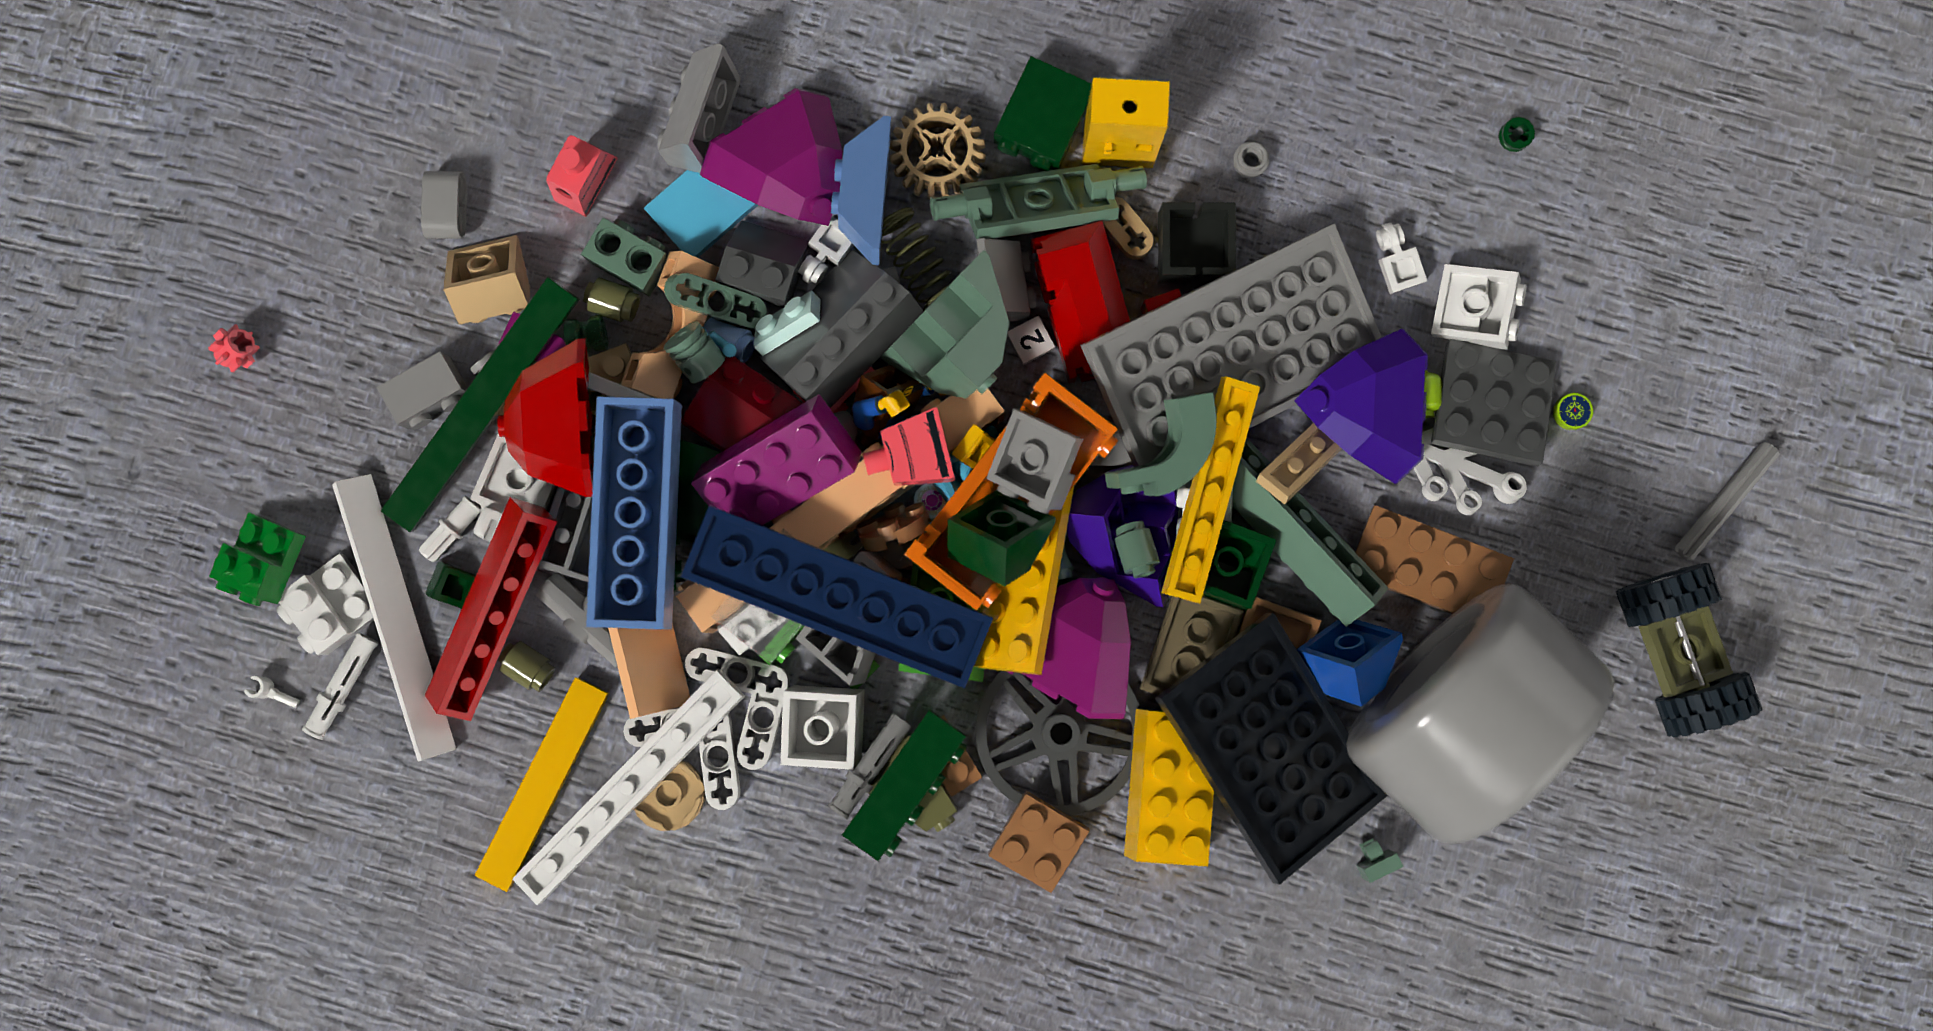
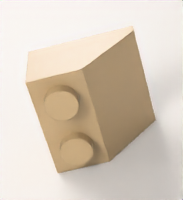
M517 235L448 251L443 290L459 325L469 322L480 323L490 317L503 314L512 315L513 311L519 313L530 302V285Z

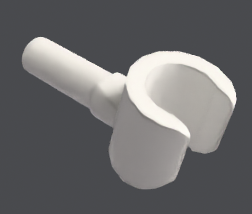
M250 677L260 683V690L258 692L244 690L245 694L251 698L265 699L269 697L294 708H297L300 704V700L274 688L273 681L267 677Z

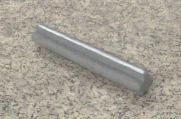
M1765 442L1755 449L1676 545L1675 552L1685 560L1695 559L1778 458L1780 452L1776 447Z

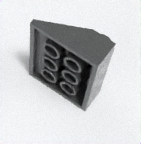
M853 250L846 255L839 266L836 265L812 290L821 299L820 321L764 356L756 349L753 351L763 363L803 400L808 401L820 394L829 408L854 385L861 375L923 313L919 304L906 288L887 272L876 265H872L867 259Z

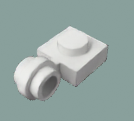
M833 216L829 226L821 225L808 242L809 247L818 252L815 258L809 255L800 266L798 273L803 275L802 280L808 284L813 282L817 285L828 270V266L824 264L825 260L828 259L839 266L854 246L838 229V220Z
M1391 222L1383 224L1382 228L1376 231L1377 241L1382 251L1389 250L1392 255L1378 261L1389 293L1393 294L1427 282L1416 247L1405 251L1401 250L1400 245L1405 244V237L1401 226L1398 223L1393 225Z

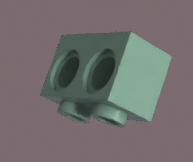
M602 218L581 255L589 263L650 297L658 284L667 259V254L663 252L666 247L649 236L642 240L633 235L635 229L620 219L616 218L614 223ZM614 238L621 240L617 251L613 253L605 252V246L609 240ZM642 256H650L652 258L650 267L643 271L636 270L637 260Z

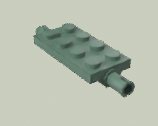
M1099 164L964 183L959 184V194L930 197V210L934 221L965 216L966 219H969L976 240L982 238L996 239L1051 229H1062L1098 221L1118 219L1119 206L1115 200L1116 192L1145 189L1147 186V176L1143 166L1112 171L1111 168L1101 169Z

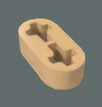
M1115 197L1119 208L1122 210L1120 220L1124 226L1122 227L1117 220L1103 221L1105 232L1126 257L1133 260L1142 259L1148 255L1152 248L1153 235L1124 199ZM1127 230L1136 238L1141 235L1145 238L1142 244L1144 249L1140 250L1137 246L1131 249L1128 246L1131 238L1127 234Z

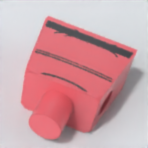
M570 135L546 178L554 201L587 217L618 158L578 137Z
M937 407L882 430L881 436L884 448L863 453L868 475L890 470L894 486L955 481Z

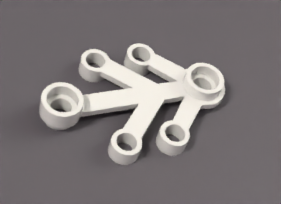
M1433 428L1422 432L1424 459L1414 467V470L1423 486L1422 493L1426 499L1430 501L1440 500L1447 493L1448 483L1457 500L1456 507L1458 511L1464 515L1474 514L1481 507L1482 499L1477 492L1468 489L1462 475L1493 487L1496 498L1505 504H1513L1525 495L1527 485L1525 479L1520 474L1515 472L1500 474L1465 459L1477 453L1453 448L1447 450L1439 449L1431 444ZM1427 460L1439 465L1446 481L1441 477L1433 475ZM1508 481L1513 482L1516 485L1517 490L1512 489L1509 486ZM1430 484L1436 485L1440 493H1434L1430 489ZM1464 498L1470 499L1474 507H1468L1464 502Z

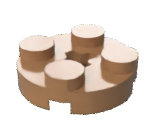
M898 502L884 508L883 516L877 519L865 520L859 523L856 528L864 549L869 552L888 549L885 542L897 540L899 545L916 538L925 532L931 519L924 502L915 503L906 508L903 502Z

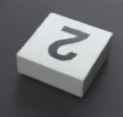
M1039 316L1007 332V336L1023 366L1055 349V345Z

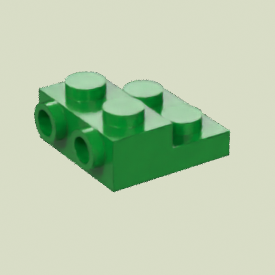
M248 512L235 546L226 543L222 544L209 577L218 581L215 588L233 595H237L240 591L238 599L256 606H261L262 601L279 604L306 536L260 515Z

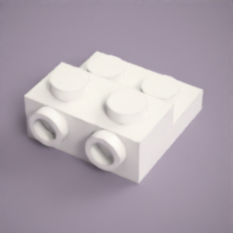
M1445 264L1431 335L1437 338L1468 341L1472 344L1507 350L1509 341H1516L1519 332L1520 320L1514 319L1516 306H1523L1526 296V284H1520L1519 272Z
M338 554L311 575H303L287 587L279 601L280 605L276 608L277 613L284 622L289 625L294 623L301 632L297 639L303 649L310 654L315 652L317 655H329L374 621L361 576L345 554Z

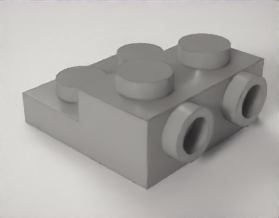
M1014 409L986 479L998 484L997 490L1007 496L1018 498L1020 495L1028 499L1027 505L1036 511L1048 514L1049 510H1061L1075 477L1074 474L1070 473V470L1083 439L1023 410Z

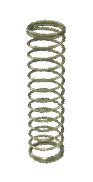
M905 207L883 219V228L885 227V229H882V237L893 233L908 223L914 216L915 211H913V208ZM918 222L906 228L893 239L881 240V243H889L886 248V254L896 255L893 260V266L904 267L900 277L911 279L908 284V290H919L915 296L916 302H927L922 309L924 312L947 287L932 297L918 300V297L926 288L947 277L951 270L942 272L925 285L911 288L912 283L920 275L934 269L944 259L939 258L916 274L903 275L910 265L922 260L936 250V246H932L918 254L911 261L896 264V261L904 252L925 242L929 237L928 234L915 239L900 251L889 252L890 247L896 241L912 234L921 227L922 223Z

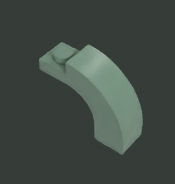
M1213 392L1197 393L1164 400L1168 434L1162 451L1147 464L1105 473L1107 488H1120L1121 494L1136 493L1144 490L1145 496H1161L1173 492L1189 482L1206 462L1215 439L1216 408Z

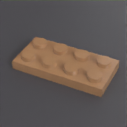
M1374 505L1355 551L1389 588L1388 590L1450 614L1456 612L1484 591L1505 584L1514 561L1512 557Z

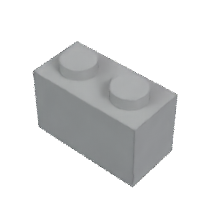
M441 351L376 387L397 425L407 429L412 428L413 430L428 425L432 421L431 416L438 412L453 410L468 389L452 358Z

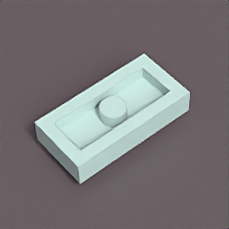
M811 290L801 297L792 298L784 308L773 315L768 314L762 317L755 327L754 348L764 356L819 322L821 299Z

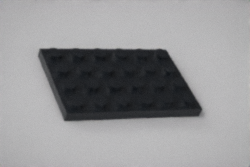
M1274 613L1264 614L1155 697L1272 883L1279 885L1388 796L1348 755V731Z

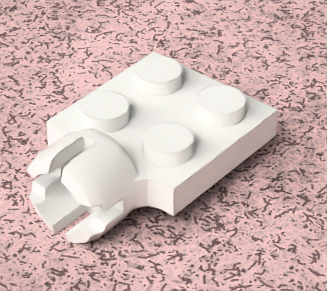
M499 434L470 497V500L481 505V513L474 527V534L488 542L492 540L510 497L542 506L547 510L557 488L553 484L527 475L508 452L505 437H499Z

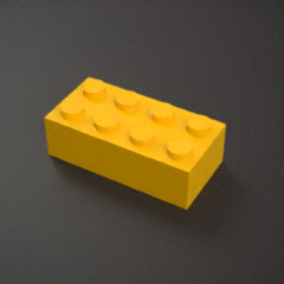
M1136 709L1124 856L1136 862L1208 867L1214 790L1164 711Z

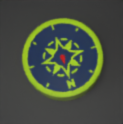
M1570 393L1557 400L1553 408V416L1561 428L1577 430L1586 426L1591 421L1593 406L1586 396L1579 393Z

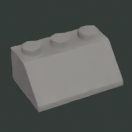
M714 44L694 52L689 65H686L682 70L681 87L678 96L674 97L671 101L668 124L666 129L661 131L658 138V151L669 166L700 173L710 140L723 133L741 81V77L724 45Z

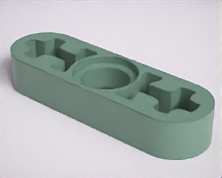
M690 273L673 274L667 279L664 286L665 296L671 304L738 327L755 328L758 321L767 315L766 305L759 297ZM685 283L686 288L700 291L698 297L683 295L681 297V292L676 290L677 284ZM715 290L719 291L724 297V305L719 311H713L708 305V297ZM734 304L750 306V309L755 311L754 316L747 317L745 313L732 311Z

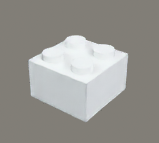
M793 685L784 690L780 765L854 770L862 759L865 689Z

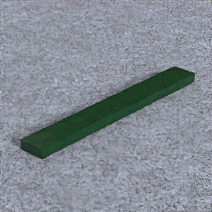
M551 277L545 279L380 512L409 533L417 528L503 408L505 400L521 372L535 363L580 300L578 297Z

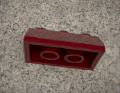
M734 356L726 357L722 365L706 378L682 417L681 424L723 452L803 403Z

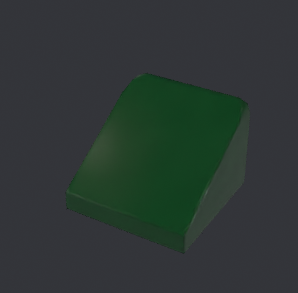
M438 561L425 594L432 599L462 609L476 575Z

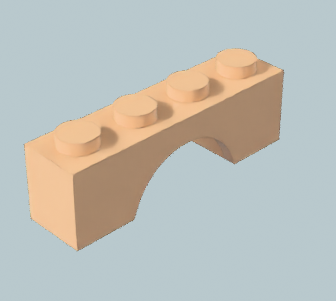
M670 251L657 286L664 292L667 279L676 273H690L716 282L715 279L719 267L683 251ZM685 283L677 284L676 290L681 292V297L683 295L698 297L700 292L686 288ZM717 290L711 292L709 297L711 298ZM671 304L673 318L669 334L660 345L652 350L632 352L620 385L652 398H676L682 387V378H680L682 371L675 363V360L670 357V353L664 350V346L676 332L692 322L698 321L703 327L707 316Z

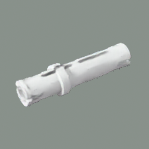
M357 632L353 643L339 664L324 693L319 692L316 698L318 703L307 723L303 726L302 731L320 740L325 738V734L337 713L343 712L346 704L344 701L360 676L373 650L377 647L378 642Z

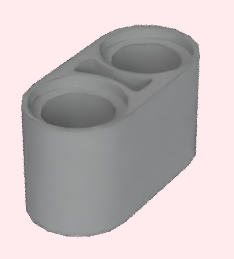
M425 171L422 177L421 227L424 237L426 239H463L466 233L467 183L463 171Z

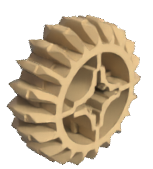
M929 102L926 106L927 113L922 114L921 110L915 107L913 109L914 120L907 116H903L901 119L906 129L895 127L893 130L894 136L898 140L890 141V149L895 151V153L889 157L891 164L898 165L894 169L895 176H905L902 181L904 188H909L916 183L914 187V194L916 196H920L923 190L927 189L929 200L930 197H935V191H941V196L949 195V189H953L955 194H959V184L961 182L963 184L974 182L969 174L980 176L982 173L981 167L977 165L978 163L985 162L986 155L980 152V150L985 148V140L977 138L981 134V128L979 126L970 127L973 122L971 115H967L960 120L961 108L955 107L951 114L947 113V104L944 102L940 106V111H934L933 104ZM933 127L947 128L941 134H933L927 129ZM960 137L967 147V155L961 166L956 162V157L951 152ZM914 138L919 141V146L924 151L919 157V163L915 167L908 157L909 147ZM936 146L937 149L939 146L943 147L944 155L938 157L937 154L936 157H933L931 155V148ZM934 169H943L949 174L941 177L928 176Z

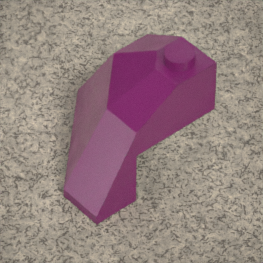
M794 88L783 95L785 99L769 109L764 107L741 121L743 125L727 135L722 133L710 140L699 174L703 178L759 206L798 220L829 226L833 215L831 214L832 193L840 192V182L835 181L836 159H842L843 154L829 97Z
M1103 577L1096 579L1079 578L1056 588L1042 675L1021 673L1033 680L1032 687L1055 700L1059 696L1068 699L1078 705L1076 709L1078 713L1090 719H1123L1126 712L1131 640L1126 602L1114 579Z

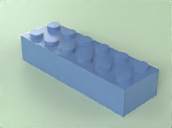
M597 397L586 627L672 630L682 405L674 399Z

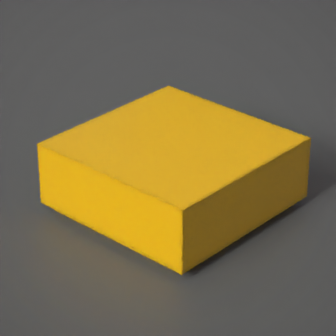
M973 424L952 455L973 469L996 439Z

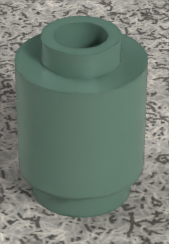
M1135 521L1118 527L1115 530L1117 537L1114 540L1124 573L1133 574L1134 578H1142L1155 573L1154 567L1160 564V559L1149 528H1145L1144 521Z

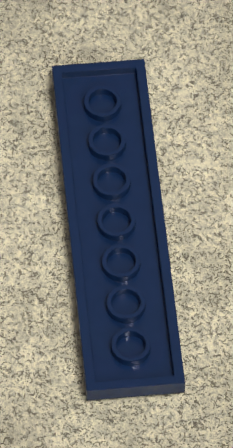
M709 505L681 574L682 578L962 688L966 687L993 621V618L989 615L712 505Z

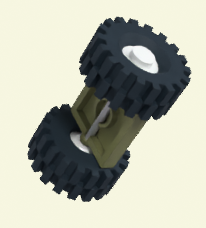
M1710 563L1696 564L1675 571H1669L1615 591L1628 627L1638 626L1663 693L1662 696H1658L1655 699V703L1668 737H1678L1681 735L1684 737L1693 733L1700 734L1712 729L1717 730L1723 726L1747 720L1763 710L1750 673H1733L1709 606L1722 600V596Z

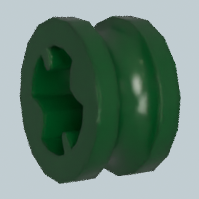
M1515 117L1505 123L1499 130V142L1504 149L1510 152L1522 151L1532 143L1535 137V130L1532 123L1526 118ZM1519 127L1524 132L1521 137H1525L1524 141L1519 139L1513 142L1509 138L1513 134L1509 132V128L1515 130Z

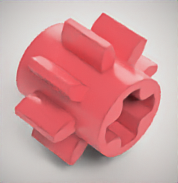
M234 324L228 332L220 328L213 335L216 341L208 347V350L214 354L215 364L229 367L231 372L236 371L241 365L248 368L255 362L252 355L260 349V346L255 345L254 338L252 337L253 333L239 329L237 324Z

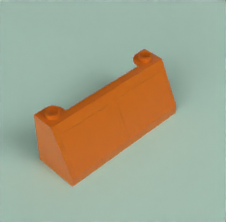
M1044 373L1033 387L1034 390L1029 396L1031 398L1029 400L1025 399L1020 410L1083 439L1070 470V473L1075 475L1070 487L1071 490L1099 454L1105 458L1119 441L1113 436L1117 428ZM1006 427L932 523L926 527V533H923L918 540L916 539L904 554L976 611L982 604L989 608L1002 590L997 587L998 583L947 557L948 519L997 490L999 485L986 479ZM1020 495L1017 498L1027 504L1029 502L1028 499ZM1049 510L1048 514L1052 515L1055 510Z

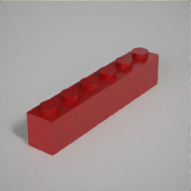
M513 497L509 498L425 693L436 714L467 721L472 720L557 524V521L544 507Z

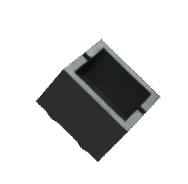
M1162 202L1158 212V283L1190 284L1194 276H1198V284H1207L1236 270V202H1203L1197 213V218H1191L1195 211V202Z

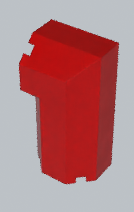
M1103 221L1031 240L1032 254L1037 253L1039 261L1034 262L1044 302L1048 303L1047 309L1068 384L1075 383L1077 375H1080L1081 382L1095 380L1080 345L1130 321Z

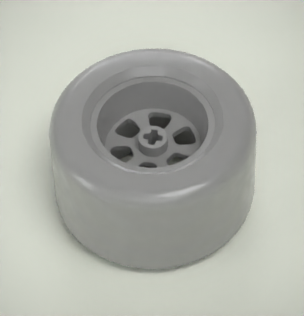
M1515 584L1498 585L1479 594L1454 612L1421 641L1392 671L1385 689L1366 703L1354 721L1347 740L1348 755L1372 781L1431 837L1447 844L1467 842L1488 833L1519 812L1557 778L1577 756L1594 734L1609 708L1614 691L1612 672L1598 656L1526 589Z

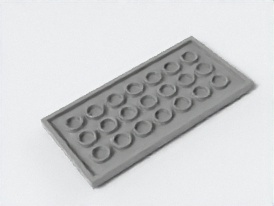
M1334 223L1080 346L1134 467L1147 464L1156 458L1166 443L1168 424L1164 400L1213 392L1215 400L1219 382L1223 376L1260 387L1249 426L1251 428L1296 405L1294 400L1320 374L1355 349L1382 337Z

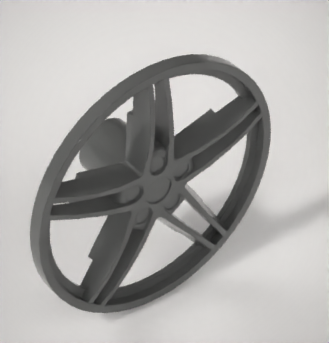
M1000 671L989 684L982 697L975 726L979 758L985 772L996 788L1009 800L1018 804L1023 795L1012 788L998 771L1013 765L1017 766L1042 755H1047L1057 805H1052L1053 807L1071 816L1091 811L1114 797L1130 779L1136 709H1140L1136 696L1129 684L1127 687L1126 704L1131 717L1132 736L1116 732L1113 729L1086 723L1084 715L1078 713L1075 707L1069 705L1070 701L1063 697L1060 703L1055 705L1040 690L1032 687V683L1021 673L1014 672L1011 675L1006 671ZM1012 675L1044 706L1037 714L1032 711L1007 681ZM1003 685L1014 698L1015 703L1033 723V727L989 752L986 737L987 718L991 704ZM1088 732L1131 742L1130 750L1086 743ZM1030 738L1032 739L1035 749L994 765L993 757ZM1078 751L1128 756L1121 772L1107 788L1094 797L1078 802ZM1059 760H1068L1071 804L1064 805L1057 765Z

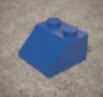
M1338 619L1296 650L1325 695L1362 707L1385 689L1403 641V634L1357 619L1346 627Z

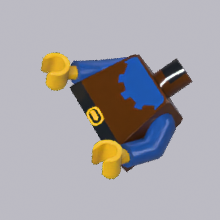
M891 365L861 375L850 412L854 424L862 432L859 443L865 448H869L876 442L881 444V431L909 419L919 398L933 394L934 390Z

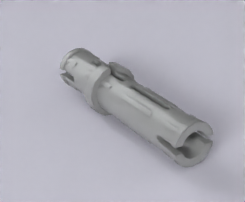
M892 713L890 719L872 742L853 772L850 770L847 772L845 777L848 779L831 803L828 804V807L848 820L849 815L865 792L870 793L873 789L871 786L872 782L912 726Z

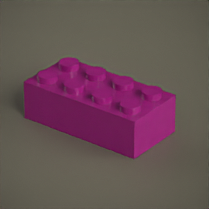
M820 394L701 464L691 484L708 506H715L764 525L854 473L862 452Z

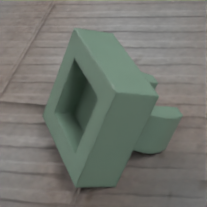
M1371 838L1359 844L1367 860L1356 866L1361 877L1369 883L1404 867L1398 854L1389 849L1382 851L1377 840L1374 841Z

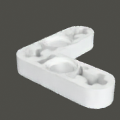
M710 648L692 650L685 659V668L690 677L705 682L715 672V670L706 669L702 674L698 673L699 669L693 665L694 659H700L703 653L707 655V661L714 664H720V657L725 658L726 660L720 670L727 677L728 669L733 663L740 662L746 666L748 671L746 680L739 684L734 683L740 691L752 694L737 748V758L739 763L749 770H757L764 767L771 758L781 721L783 691L790 686L788 673L776 665H768L765 662ZM755 666L761 667V670L758 672V675L768 677L772 675L773 671L777 672V679L783 681L782 686L774 688L773 692H769L766 683L757 681L755 683L756 689L750 688L749 686L755 677ZM759 707H767L773 712L774 720L767 728H761L754 722V713ZM749 729L758 734H770L769 741L764 738L760 740L759 751L764 752V757L756 759L755 763L749 762L750 755L745 754V748H751L756 736H748Z
M679 708L633 719L629 718L624 725L623 733L625 739L635 747H642L655 732L645 734L644 741L641 740L640 735H633L632 730L638 726V720H642L644 726L656 725L658 722L655 717L661 716V727ZM729 712L723 718V722L717 724V730H712L699 743L705 796L711 807L717 810H725L735 805L740 798L741 791L732 720ZM714 746H722L728 752V761L722 767H716L709 761V751ZM730 769L731 777L725 776L723 778L725 788H732L733 795L727 797V803H722L721 797L714 796V791L720 787L719 777L712 780L710 772L721 773Z

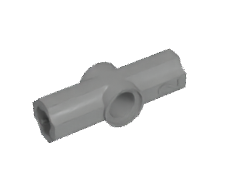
M555 572L539 587L536 596L564 621L563 625L570 633L583 643H589L610 664L618 668L609 629L586 627L588 595L585 596L565 576Z

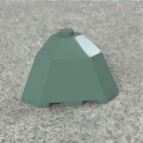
M983 250L881 356L886 363L938 393L961 398H968L976 390L983 394L996 381L997 377L993 372L1003 361L1009 320L989 254Z

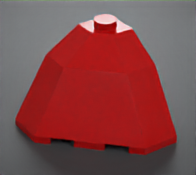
M577 339L521 372L505 400L504 415H498L497 426L499 437H505L508 452L527 475L584 497H592L594 459L591 446L593 418L588 393L590 365L586 339Z

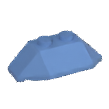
M883 116L844 145L843 159H836L835 181L840 182V192L832 193L831 214H838V229L872 265L880 264L891 139V116Z

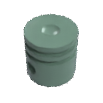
M698 321L692 322L680 329L664 346V350L670 353V357L675 360L677 366L691 383L700 382L710 376L722 365L726 358L709 335L707 336V332Z

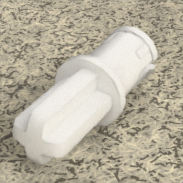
M464 496L463 500L445 519L440 518L438 520L440 525L419 547L420 553L429 561L436 562L457 538L461 540L463 538L462 532L481 513V508L474 501L470 500L469 497Z

